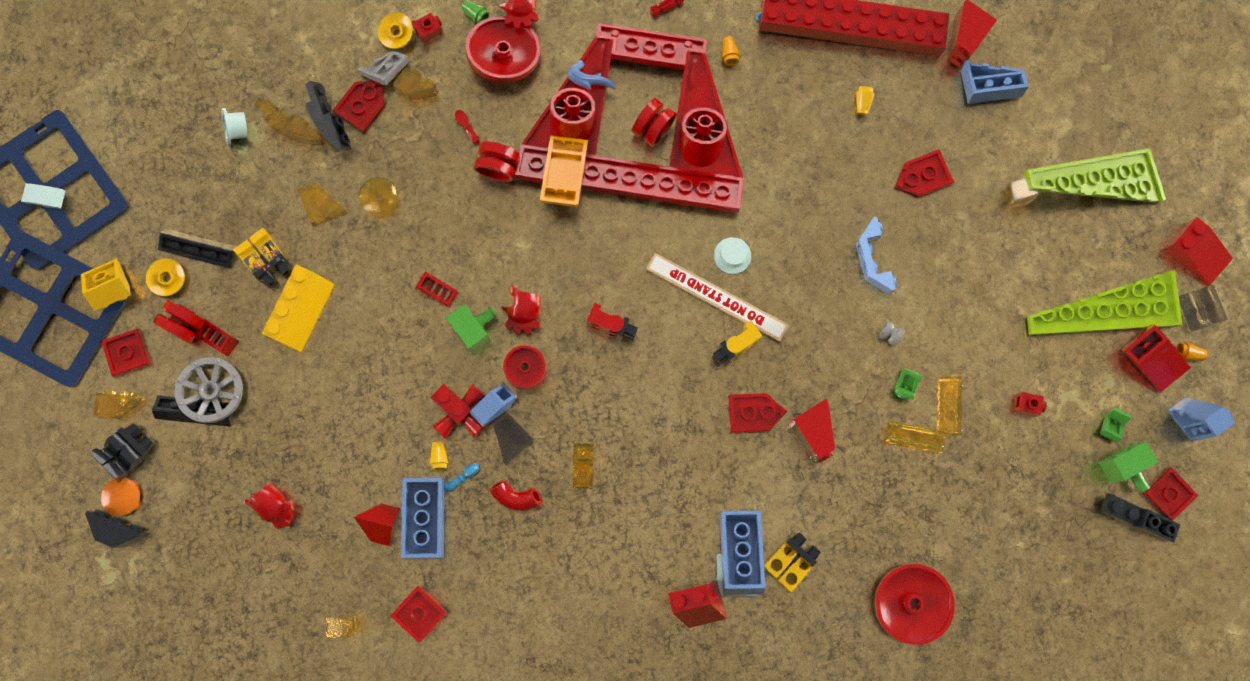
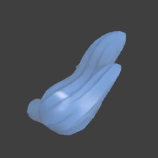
M579 60L567 71L568 77L573 83L590 90V85H601L616 89L615 84L611 80L601 77V73L597 75L582 73L580 69L585 66L582 60Z

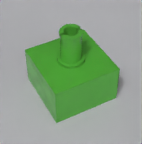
M464 304L447 316L446 319L470 352L474 354L491 341L483 326L494 317H497V315L489 306L476 317L473 316Z
M1144 441L1129 445L1099 462V465L1110 483L1126 481L1131 478L1138 493H1141L1150 488L1141 472L1158 463V460L1148 443Z

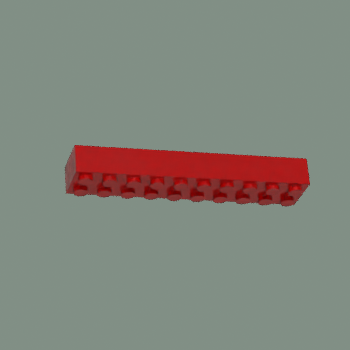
M763 0L759 30L940 57L946 49L949 13L861 0Z

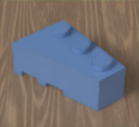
M965 60L961 69L968 104L1023 97L1029 87L1025 70L1004 66L998 68L989 66L986 63H983V65L974 64L968 60Z
M1185 397L1168 410L1191 442L1216 437L1235 424L1231 412L1223 406Z

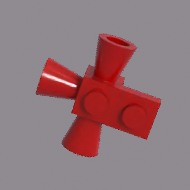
M443 383L430 398L448 415L432 425V427L446 439L457 422L460 426L464 424L472 437L475 438L486 425L482 427L470 414V411L472 410L471 407L481 401L485 395L475 385L471 384L461 400Z

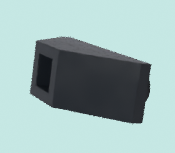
M102 510L86 511L85 515L94 540L109 547L121 548L145 538L148 534L143 532V528L138 525L131 524L129 526L124 524L125 520L119 517H107V513Z

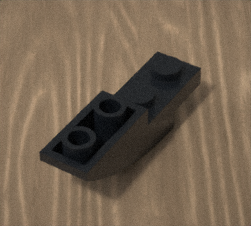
M314 81L305 83L311 100L305 105L317 129L336 148L347 151L351 150L350 139L343 127V119L340 115L331 113L332 108L325 96L326 91L323 85Z
M1106 493L1100 512L1111 516L1112 519L1173 543L1176 540L1181 525L1110 493Z

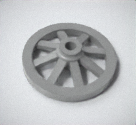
M215 357L201 358L187 365L178 376L175 384V399L178 407L186 416L201 423L218 422L231 415L238 407L243 394V383L238 371L227 361ZM214 365L211 381L208 380L201 367ZM222 367L230 373V376L218 383ZM195 370L202 381L201 385L187 381L188 377ZM234 381V394L221 391ZM184 386L199 391V394L184 399ZM214 389V392L209 394V391ZM219 397L231 400L223 410L218 400ZM204 399L197 413L190 410L187 406ZM210 402H212L216 413L204 415Z

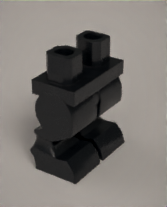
M133 423L125 429L120 427L117 432L108 437L102 450L96 448L89 453L119 483L126 478L128 472H132L134 467L138 466L143 459L145 460L149 456L147 452L154 446V443L147 436L137 442L134 438L141 433V430Z

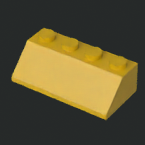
M295 265L261 334L302 353L335 284L310 270Z

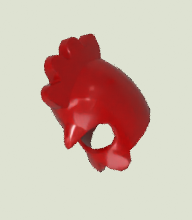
M509 0L507 3L499 4V7L507 13L505 23L507 25L513 23L515 29H520L522 24L528 28L531 26L532 21L537 22L539 20L538 15L535 13L536 0Z
M514 284L511 285L509 292L514 297V304L511 307L501 306V309L508 315L505 327L508 329L513 327L515 334H520L521 330L525 334H530L532 328H540L537 317L540 311L541 297L536 294L517 291Z
M271 483L267 484L257 493L252 494L250 500H244V503L250 506L261 517V520L272 522L275 528L280 529L282 526L287 527L290 525V519L293 518V512L290 509H292L293 505L286 502L281 491Z

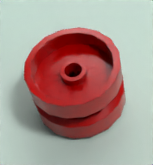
M653 98L637 117L631 132L638 137L645 135V142L655 147L672 126L677 113L670 108L663 110V103Z
M481 142L478 149L480 157L475 159L474 171L493 180L512 181L516 171L513 166L518 164L520 153L501 143Z
M167 299L162 309L169 313L171 317L168 318L163 314H157L153 323L191 344L195 334L186 328L187 325L200 329L205 321L194 315L195 313L181 304L177 305Z
M521 345L515 347L507 353L504 359L503 370L509 383L519 390L530 391L537 388L543 383L547 375V366L543 355L532 346ZM523 365H524L525 367H526L527 365L529 366L528 369L525 370V371L522 370L521 367H522Z

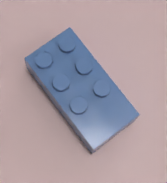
M402 478L401 558L404 560L444 559L445 480L443 478Z
M721 511L720 535L723 595L763 594L766 587L761 511Z

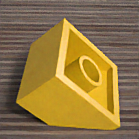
M114 259L81 274L82 294L94 311L104 309L116 301L125 300L131 295L129 283L118 259Z

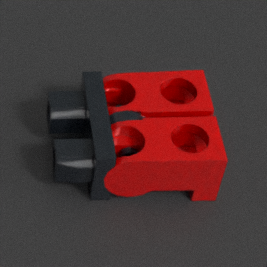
M594 302L586 326L606 335L616 337V340L620 342L622 338L633 341L638 327L629 324L630 319L627 317L622 319L619 315H609L602 312V305Z

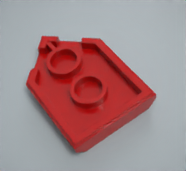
M374 80L354 82L332 112L340 115L345 122L358 131L363 132L385 104L382 84Z
M938 149L905 162L895 187L920 197L954 183V180Z
M768 393L728 395L730 433L769 432L787 412Z

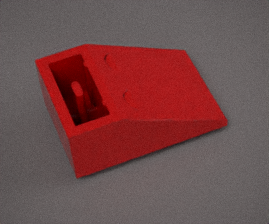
M1149 325L1121 349L1160 393L1191 368L1171 341L1156 325Z

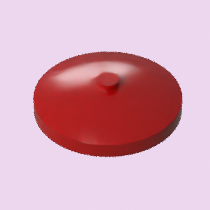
M505 16L491 17L479 22L471 29L466 39V57L470 66L482 77L496 82H513L528 76L535 69L540 58V42L531 27L527 28L523 24L520 29H515L513 23L510 25L505 23Z
M905 564L892 569L880 581L875 593L874 607L880 625L891 637L903 643L922 645L938 639L949 628L955 612V600L949 583L939 572L921 564Z

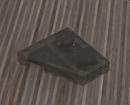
M508 412L493 424L503 461L507 466L533 441V438Z

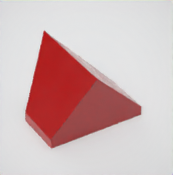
M381 503L355 516L354 519L371 542L391 546L401 508Z

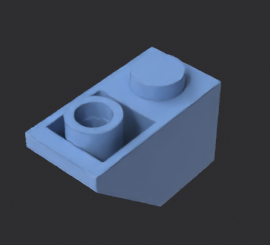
M503 383L490 391L470 411V414L483 427L509 410L517 396Z

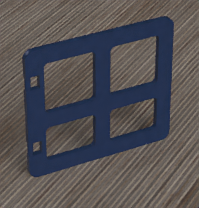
M54 110L42 118L41 121L30 126L0 147V167L11 161L27 184L63 189L89 172L108 198L109 205L77 227L73 226L62 209L42 206L62 234L61 238L50 246L63 253L128 208V202L69 119L60 110ZM45 125L47 128L38 134L36 129ZM55 129H59L78 156V161L46 183H43L23 155V152ZM0 199V225L10 239L16 232L22 231L17 223L18 219L38 205L26 204L20 200L11 207L6 208ZM28 249L22 253L28 265L35 270H40L51 263V261Z
M18 231L13 235L0 258V289L5 287L37 304L38 309L18 342L13 343L0 336V352L64 386L74 387L80 380L101 345V341L104 340L129 296L125 300L110 304L103 310L97 320L64 304L61 299L74 277H81L82 273L93 268L23 231ZM26 249L61 267L60 273L46 293L11 275V271ZM11 250L16 252L11 262L5 260ZM53 314L62 317L89 333L67 370L31 351V348Z

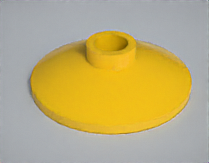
M395 12L388 14L379 24V40L390 49L402 48L409 43L413 36V24L403 13Z
M167 258L155 261L146 273L148 288L159 296L175 294L181 289L185 280L182 266L175 260ZM170 276V280L165 282V278Z

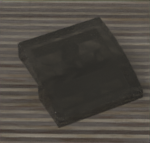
M1214 284L1179 296L1180 308L1190 332L1228 320Z

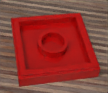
M139 328L101 341L111 376L114 378L151 365Z
M1168 467L1150 484L1149 489L1142 492L1164 517L1172 521L1199 496L1172 467Z

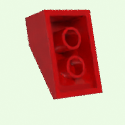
M1199 217L1187 222L1165 248L1168 253L1207 286L1213 283L1233 259L1213 229Z

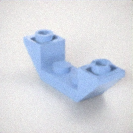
M873 217L856 243L865 280L890 294L896 290V278L892 276L891 271L876 274L878 271L877 264L872 260L871 256L873 248L871 243H868V241L879 239L882 235L881 233H883L881 222H878L877 217Z

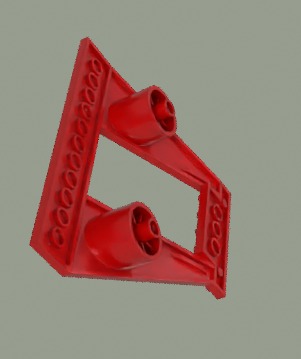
M598 23L594 40L580 58L585 65L580 69L582 73L587 75L601 73V77L607 79L611 59L684 70L669 166L596 156L606 86L590 85L591 89L589 90L573 83L567 77L522 142L519 152L520 158L516 165L515 179L543 183L550 135L588 140L581 189L739 213L743 175L705 54L707 39Z

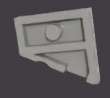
M393 50L385 54V56L373 60L374 65L366 69L363 66L360 67L358 72L366 78L387 85L409 62V59L406 55Z

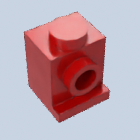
M432 13L416 21H411L422 43L442 33L440 28L442 22L437 15L434 17Z
M1022 391L1016 395L1014 413L1038 417L1046 411L1047 402L1044 401V396ZM1031 401L1035 402L1034 407L1031 406Z

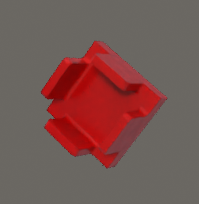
M418 585L390 617L420 643L434 630L448 612L441 607L442 605L429 592H425Z

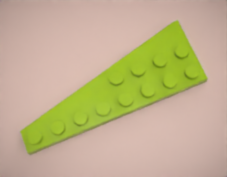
M1150 148L1034 168L1023 172L1028 190L1154 203H1161L1166 200Z

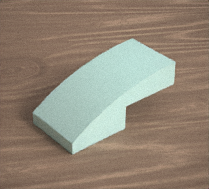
M26 183L21 202L61 209L65 190Z

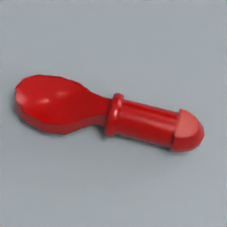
M457 110L455 112L456 121L465 127L464 131L467 132L471 141L474 144H478L480 138L473 130L472 125H469L467 114L462 110Z

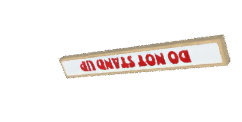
M657 253L654 254L646 268V271L746 324L752 321L759 332L778 342L781 341L789 326L785 322Z

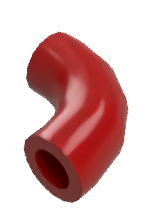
M504 479L489 489L491 495L501 505L511 510L527 511L542 505L541 496L535 488L523 492L516 491Z

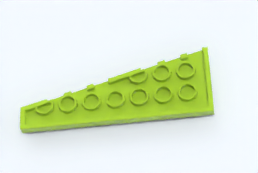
M1171 270L1027 316L1029 336L1144 329L1151 324L1156 325L1158 328L1181 326L1183 324L1176 272Z

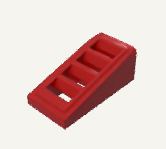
M426 271L422 274L414 288L446 307H449L458 292ZM426 279L430 280L427 287L423 288L422 286ZM433 283L437 284L433 292H430L429 290ZM441 286L443 290L438 297L436 293ZM446 291H450L446 300H443L442 298Z
M204 319L205 322L200 329L196 330L195 336L220 353L229 356L237 345L238 340ZM209 327H211L206 336L204 337V333L207 331Z

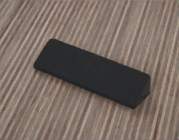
M164 229L159 232L158 250L232 268L236 255L233 249L236 246L170 229Z
M158 395L152 408L154 418L160 420L231 427L233 419L232 413L225 419L214 423L194 421L180 410L175 397ZM203 400L187 406L190 410L197 413ZM210 402L204 415L216 413L212 402ZM220 402L222 410L229 404L228 402Z

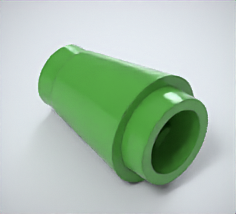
M468 0L462 4L461 9L476 24L489 18V12L485 7Z

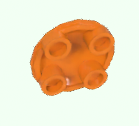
M124 478L119 483L115 479L110 480L101 492L102 506L111 515L125 516L139 507L140 491L134 480Z

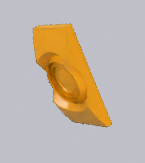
M550 135L540 195L541 203L578 207L588 140Z

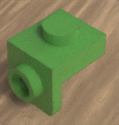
M903 367L894 387L897 396L904 400L908 398L913 400L922 374Z
M1113 408L1104 417L1100 434L1115 442H1119L1122 439L1125 424L1131 419V415Z

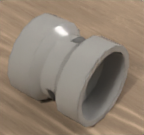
M887 321L878 337L882 340H888L895 347L905 330L896 328L893 323Z

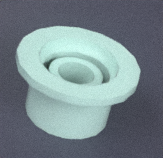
M222 108V123L226 144L231 145V139L247 138L244 112L227 113L226 108Z
M729 237L723 239L717 245L714 251V260L716 266L721 271L727 274H738L748 267L751 261V251L743 240Z

